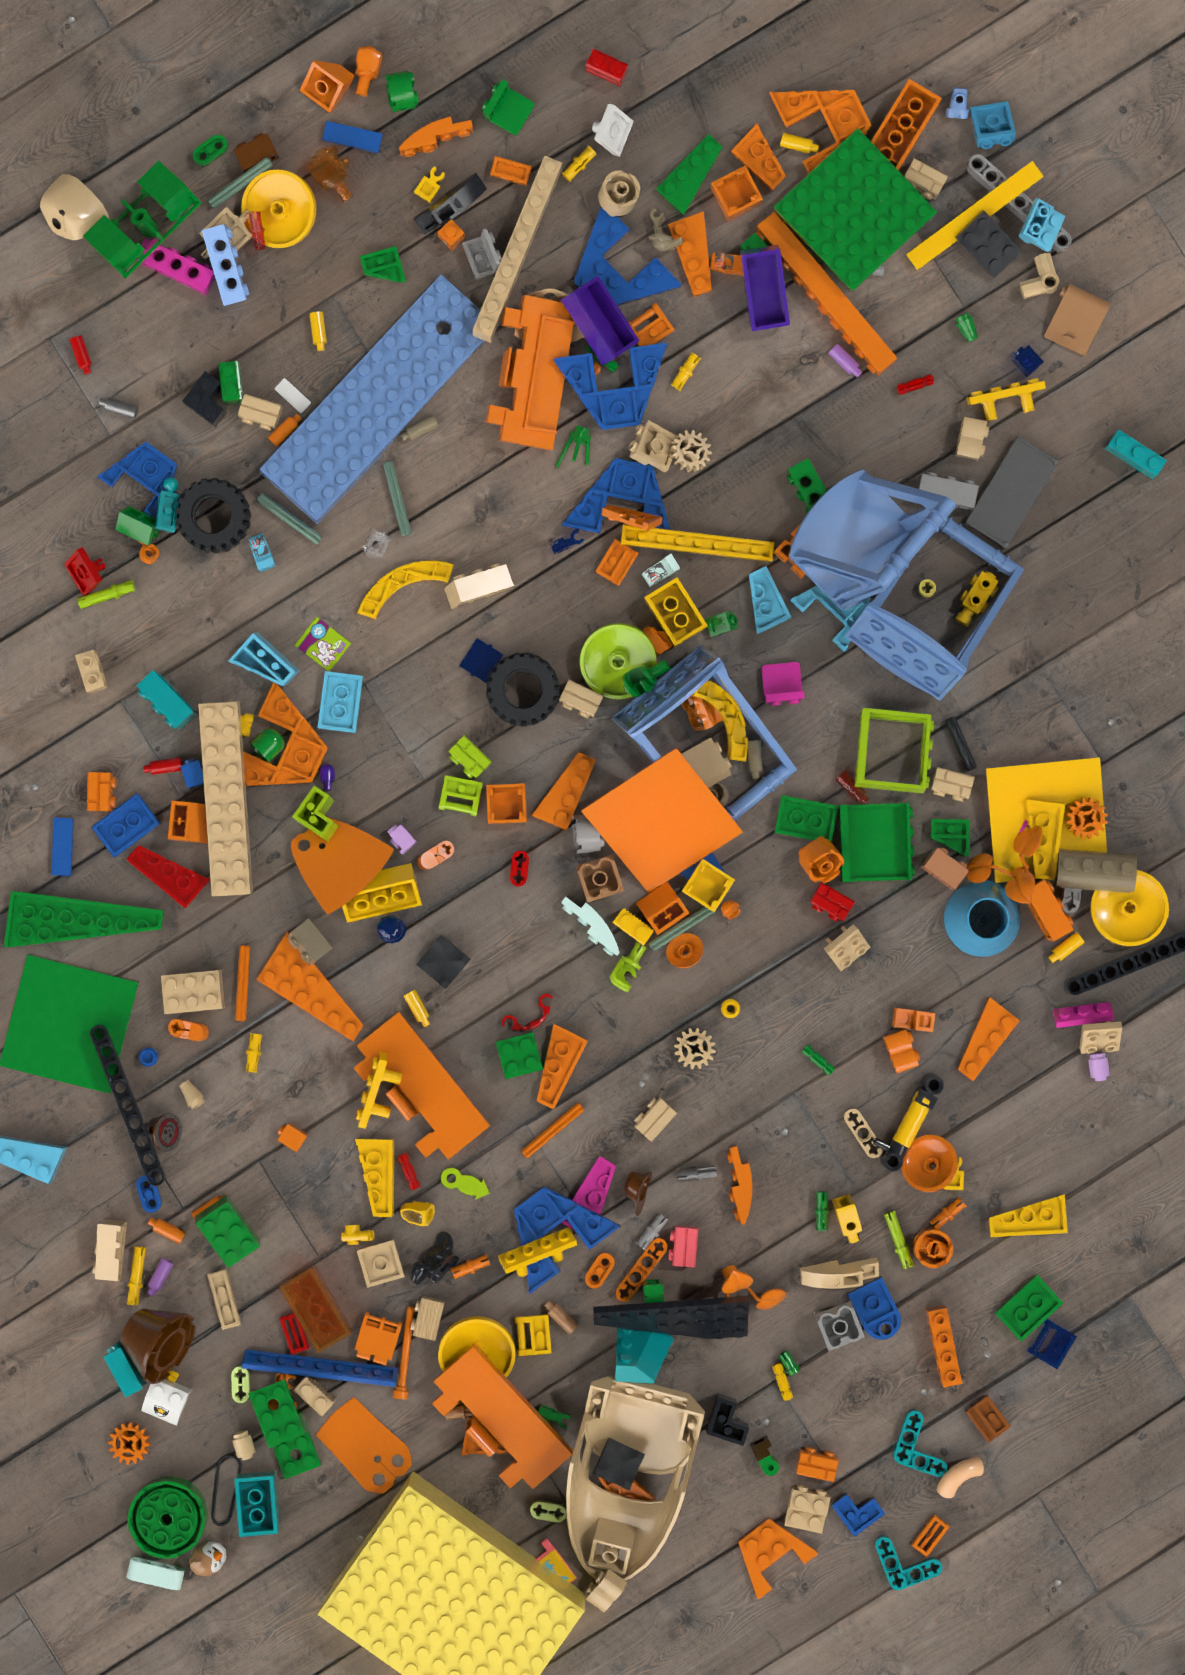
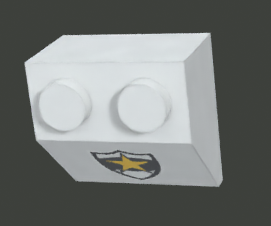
M167 1379L158 1384H150L141 1411L177 1426L192 1389L178 1383H171Z

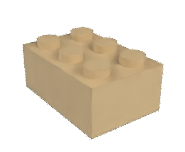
M222 970L161 976L164 1014L225 1008Z

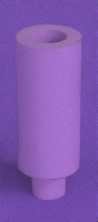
M839 344L834 346L828 353L849 375L853 373L858 378L863 373L858 368L860 365Z
M161 1258L148 1283L150 1288L147 1293L154 1296L156 1291H160L174 1265L169 1259Z

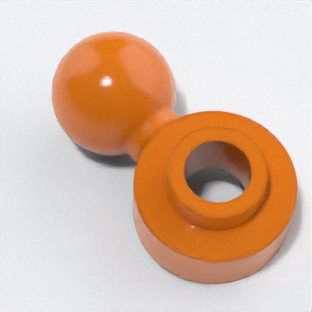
M139 542L143 545L139 551V558L146 564L155 563L159 557V549L153 544L146 545Z

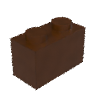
M268 133L258 134L253 137L252 141L248 143L242 142L233 150L244 173L266 157L272 162L279 159Z

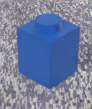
M195 758L184 761L185 765L180 767L187 788L191 789L203 785L202 762L200 760L196 761Z

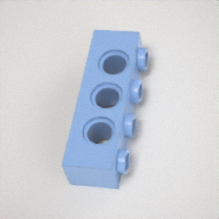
M226 224L202 230L223 305L247 300L249 290L247 284H243L241 278L244 276L242 266L237 264L236 258L239 257L237 248L232 246L230 240L233 238L231 228L227 227ZM223 240L226 243L224 251L217 249V241ZM224 259L231 261L232 266L229 270H225L222 267ZM229 278H234L237 281L236 288L231 289L228 287L227 281Z

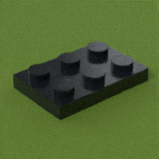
M983 209L955 236L993 278L1022 252Z

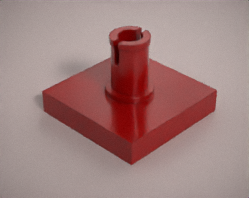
M81 547L72 554L64 565L81 594L86 596L103 580L98 571L104 570L106 565L105 562L100 564L103 561L101 558L92 562L85 549Z

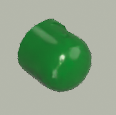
M273 728L264 729L250 741L255 752L267 762H271L285 747L282 735Z

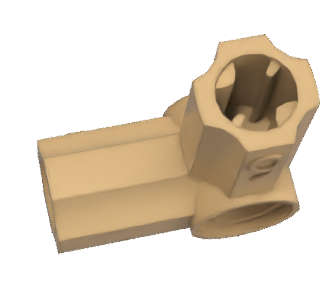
M1050 253L1034 257L1039 277L1020 282V290L1024 299L1045 293L1052 294L1057 290L1059 277L1056 275ZM1053 280L1055 285L1049 287L1045 284V281Z

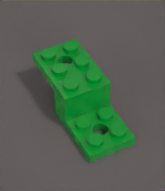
M286 1379L248 1393L268 1448L273 1447L285 1479L322 1465L302 1411H297ZM269 1400H277L279 1407L271 1409L268 1405ZM299 1449L302 1457L299 1459L293 1458L291 1451Z

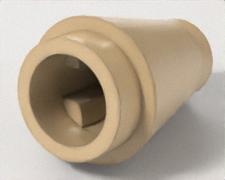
M189 1080L179 1086L188 1107H191L192 1110L205 1102L204 1095Z

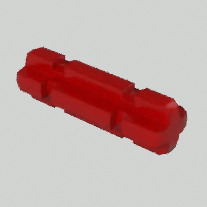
M928 374L924 378L919 377L907 381L906 384H898L897 391L899 395L907 393V391L911 392L924 388L925 385H933L934 378L932 374Z
M403 1153L398 1156V1161L402 1164L401 1168L406 1180L409 1181L410 1189L415 1190L420 1187L418 1179L416 1180L417 1176L411 1162L409 1163L408 1154Z

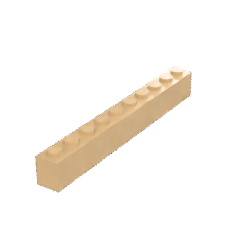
M544 156L474 325V337L491 343L503 310L507 305L561 174L562 162Z

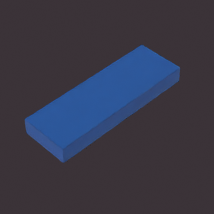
M326 121L322 140L379 154L383 134Z
M54 818L51 875L72 876L74 818Z

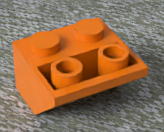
M171 801L168 839L208 844L205 804Z
M665 882L636 902L657 935L689 914V911L668 882Z

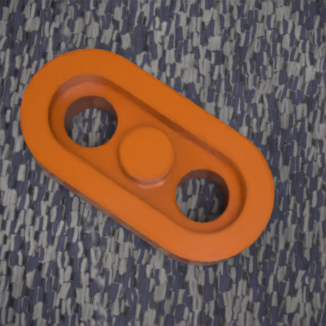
M600 1253L587 1271L585 1282L590 1288L602 1286L613 1269L615 1260L610 1253ZM602 1259H608L609 1263L607 1265H603L601 1263ZM594 1274L597 1275L598 1280L593 1281L591 1279V1276Z

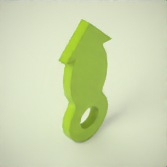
M452 1167L447 1168L441 1174V1182L446 1188H458L466 1195H476L475 1200L490 1194L484 1178L480 1182L474 1176L462 1175L458 1169ZM454 1174L456 1176L455 1182H448L447 1176Z

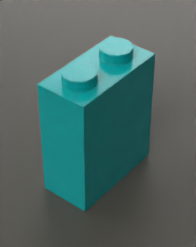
M120 1341L110 1346L104 1359L126 1398L143 1389L147 1382L139 1373Z

